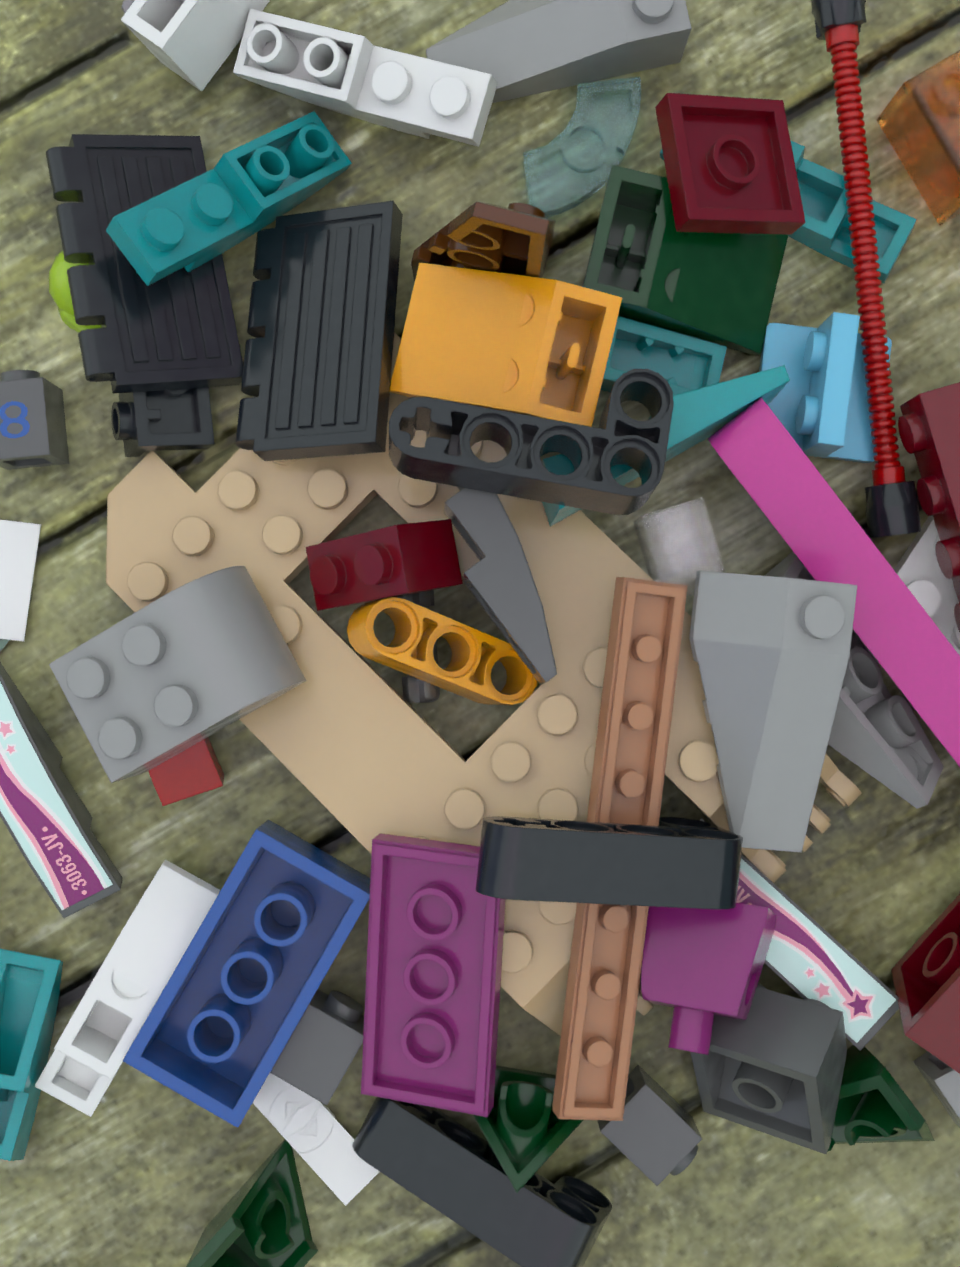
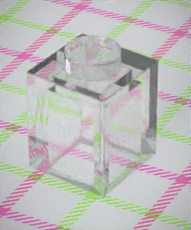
M703 497L641 515L633 522L649 576L654 581L688 585L686 595L688 597L694 595L696 571L725 572Z

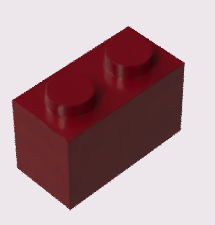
M451 519L398 524L305 547L317 611L463 584Z

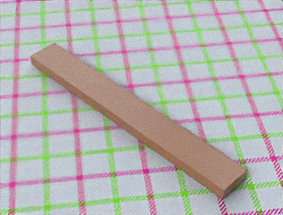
M616 577L587 822L659 826L688 585ZM577 903L552 1104V1111L558 1119L623 1121L649 906Z

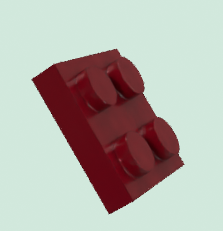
M667 93L657 104L655 110L676 232L791 235L806 223L783 100Z

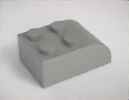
M245 566L228 567L195 579L160 597L49 664L111 783L151 770L306 681Z

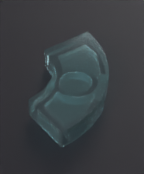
M640 77L579 83L575 111L566 129L547 145L523 153L522 161L527 204L542 210L545 213V218L564 213L589 199L608 181L612 165L619 166L629 149L639 116L641 102Z

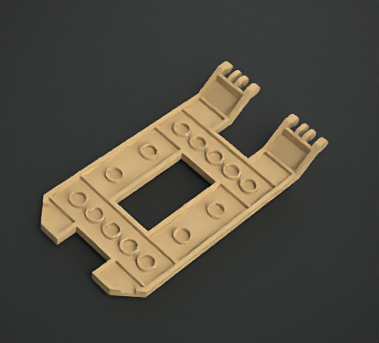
M395 332L393 341L391 380L401 342V338ZM390 392L385 452L264 461L253 450L239 448L196 492L158 453L150 451L108 494L106 584L134 613L167 593L202 576L228 567H246L306 681L239 720L371 854L372 839L380 833L480 846L482 820L485 817L503 816L587 822L616 577L654 580L581 510L550 527L541 501L497 494L519 537L543 605L557 675L540 685L466 761L289 585L308 565L305 547L332 541L376 495L382 498L407 524L448 519L444 513L445 502L460 491L457 486L423 481L405 476L394 467L389 457L390 417L393 410L401 402L410 399V397ZM416 430L415 436L411 440V445L414 447H425L426 431ZM482 440L471 447L473 454L485 462H498L507 456L504 448L491 440ZM452 524L461 576L463 578L464 572L480 560ZM685 611L665 776L714 825L730 831L717 773L719 760L712 727L706 721L702 702L706 699L699 665L693 659L689 640L691 616ZM826 754L819 782L842 807H849L862 792L837 768ZM813 804L809 824L820 834H823L831 826L829 823L831 820ZM807 836L805 837L803 852L813 844ZM742 848L741 854L773 883L787 871L783 861L771 850ZM506 899L501 987L522 1009L561 1036L577 903ZM639 987L636 1010L645 1016L653 1008L651 1002L643 1000L641 988Z

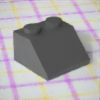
M757 984L746 1020L714 1015L709 1055L690 1052L703 1112L827 1154L831 1143L847 1055L843 1012L832 1009L815 999H798L768 990L764 986Z

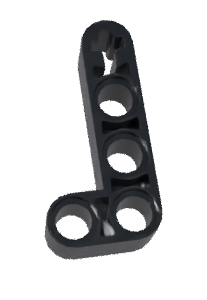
M633 369L623 373L615 381L600 417L599 428L430 397H412L401 402L393 410L390 417L389 457L399 472L413 479L613 515H629L638 511L648 501L663 475L674 405L673 391L668 381L652 370ZM625 401L642 403L648 409L651 419L638 421L630 418L623 411L621 403ZM416 430H423L429 433L425 447H414L411 445V440H413ZM451 434L459 436L456 456L448 454ZM482 440H491L503 447L507 456L498 462H485L473 454L471 447ZM550 452L563 454L571 460L574 472L567 475L551 473L543 466L540 457ZM624 464L632 467L638 472L642 485L636 488L620 485L613 478L610 467Z
M503 816L485 817L482 820L476 891L486 896L509 900L732 909L736 907L743 837L705 821L678 817H660L659 826Z
M376 1097L352 1144L355 1153L366 1163L521 1267H583L612 1210L611 1202L603 1193L586 1182L571 1176H562L553 1184L535 1173L516 1193L488 1141L435 1107Z

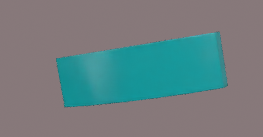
M0 949V1159L15 1161L24 1160L41 1090L36 1088L35 1084L47 1065L59 999L63 961Z

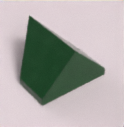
M855 1045L850 1046L847 1049L832 1138L828 1151H831L834 1144H849L852 1146L855 1143L935 1141L925 1119L886 1067L866 1047L860 1051Z
M496 1065L494 1106L488 1117L473 1116L517 1193L583 1120L558 1119L552 1111L556 1075Z
M286 1139L205 1227L186 1267H304L318 1252L312 1240L293 1149Z

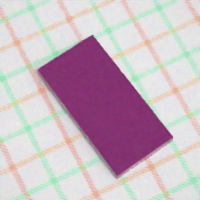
M382 833L372 839L361 1094L488 1117L494 1106L506 899L486 896L476 891L480 846Z

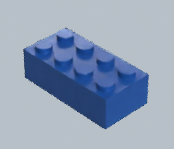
M267 820L253 833L124 1057L123 1062L238 1128L369 901L370 878L274 822Z

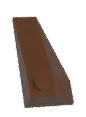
M475 202L414 250L411 260L414 281L419 262L543 278L553 241L556 220L545 218V213L542 210L525 203H510L508 208L495 204Z

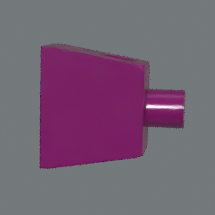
M736 903V907L732 909L649 906L641 966V993L643 1000L658 1005L674 1007L669 1048L709 1055L714 1015L746 1020L776 927L777 916L768 907Z

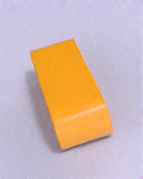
M390 597L364 603L353 611L348 620L347 635L349 643L363 657L474 702L486 705H514L522 703L532 695L537 686V680L508 642L406 599ZM380 612L390 616L394 622L395 634L388 646H384L377 640L373 630L374 620ZM440 636L447 640L452 651L451 661L445 669L438 666L433 656L434 644ZM496 661H500L503 664L507 674L506 684L500 692L496 690L491 680L492 667Z

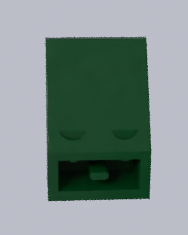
M612 165L582 287L622 297L618 314L620 317L723 345L728 349L759 356L788 235L676 232L667 178Z

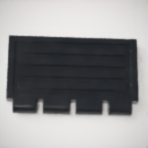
M72 134L69 147L59 146L48 149L46 151L53 198L57 201L69 202L56 207L64 260L69 263L90 264L73 266L67 270L75 322L78 325L101 326V328L86 329L78 333L86 380L90 382L111 381L113 394L240 385L243 375V361L223 255H218L190 272H187L183 267L147 286L106 232L114 216L207 172L200 136Z
M394 201L277 216L275 228L263 229L257 232L253 276L259 280L253 282L251 286L247 333L256 338L246 341L241 391L244 394L255 397L240 400L235 443L237 447L253 450L264 461L380 453L386 451L403 217Z

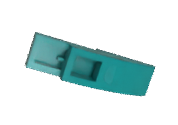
M313 111L223 154L213 169L114 216L106 232L145 284L149 286L183 267L187 272H190L274 222L277 216H283L346 171L352 163L316 112Z

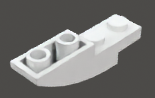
M254 9L249 10L233 73L238 77L341 114L427 139L432 134L478 147L498 84L492 74L374 46L365 36Z
M165 859L54 1047L55 1050L35 1084L36 1088L84 1114L92 1116L123 1063V1059L221 891L220 889Z

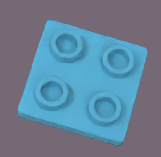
M833 312L818 328L773 322L769 323L766 327L759 372L785 365L790 379L771 403L767 405L806 456L872 463L874 462L873 457L877 455L873 453V448L876 445L872 444V440L875 437L871 436V432L874 429L870 428V424L873 421L869 419L872 413L868 411L871 404H868L867 400L871 397L867 396V390H870V388L866 387V382L869 380L865 379V374L868 372L864 371V366L867 365L863 362V358L866 355L862 354V350L865 347H862L861 342L864 339L858 333L860 315ZM886 337L888 342L884 345L888 346V351L885 354H889V360L886 362L890 363L892 341L889 337Z

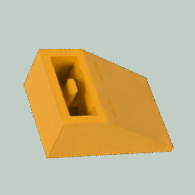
M419 262L392 375L390 392L410 398L430 397L592 427L622 297L554 279Z

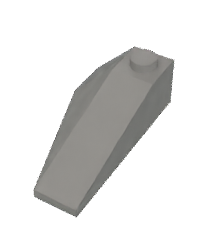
M509 0L427 48L426 57L427 59L492 74L498 82L492 103L680 63L692 28L685 0Z
M791 552L764 575L815 580L794 552ZM852 630L850 656L828 745L918 809L926 806L930 801L944 766L907 700L899 695L891 696L883 682L878 666L879 662L867 646H863L856 632Z
M696 571L689 640L693 659L699 665L706 699L702 702L706 721L711 724L719 760L717 773L729 830L743 837L742 848L802 853L850 656L857 585L787 577Z

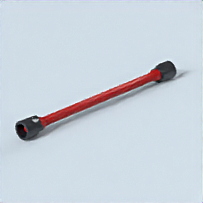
M811 0L816 37L819 40H826V49L832 56L831 64L834 65L832 72L835 73L833 81H835L834 89L837 90L835 91V98H837L836 106L838 107L836 111L837 115H839L837 121L840 124L838 130L841 132L839 139L842 140L840 142V147L843 149L841 156L844 157L842 165H845L843 167V173L846 174L844 175V181L847 182L845 184V190H847L845 196L848 199L846 205L850 207L847 209V214L851 215L848 218V222L851 224L849 231L853 232L850 234V239L854 240L851 242V248H854L852 256L855 257L853 264L856 265L853 271L857 273L854 276V280L858 282L855 284V288L859 290L856 292V297L860 298L857 300V305L861 306L858 308V314H862L859 322L863 323L860 325V330L863 331L860 336L864 339L861 345L865 347L862 350V354L866 355L863 358V362L867 364L864 366V371L868 372L865 374V379L869 380L866 382V387L870 388V390H867V396L871 397L867 402L871 404L868 411L872 413L869 419L873 421L870 424V428L874 429L871 432V436L875 437L872 440V444L876 445L873 448V453L877 454L873 458L874 461L878 462L874 465L876 470H872L873 486L865 487L868 537L875 538L921 532L919 504L916 499L915 481L906 482L904 466H900L901 463L897 460L900 457V454L896 452L899 449V445L895 444L898 441V437L894 436L897 433V428H893L896 425V420H892L895 417V412L891 411L895 406L891 403L894 397L890 395L893 392V388L889 387L892 384V379L888 378L891 376V371L887 370L890 368V363L886 362L889 360V354H885L888 351V346L884 345L888 342L887 338L884 337L887 334V330L883 329L886 326V322L882 321L885 318V313L881 312L884 310V305L880 304L883 302V296H879L882 294V288L878 287L881 285V280L877 279L881 273L877 271L880 268V264L876 262L879 260V255L875 254L878 252V247L874 246L877 243V238L874 237L876 230L872 229L875 227V221H872L874 213L871 212L874 207L870 204L873 201L872 196H870L872 189L869 187L871 180L867 179L870 177V171L867 170L869 169V163L866 162L868 154H865L867 146L864 145L866 144V137H863L866 131L863 128L865 122L862 120L864 113L862 112L863 104L860 103L862 96L860 95L861 87L859 86L860 79L858 78V61H856L858 56L855 52L860 43L859 32H861V24L866 23V0Z

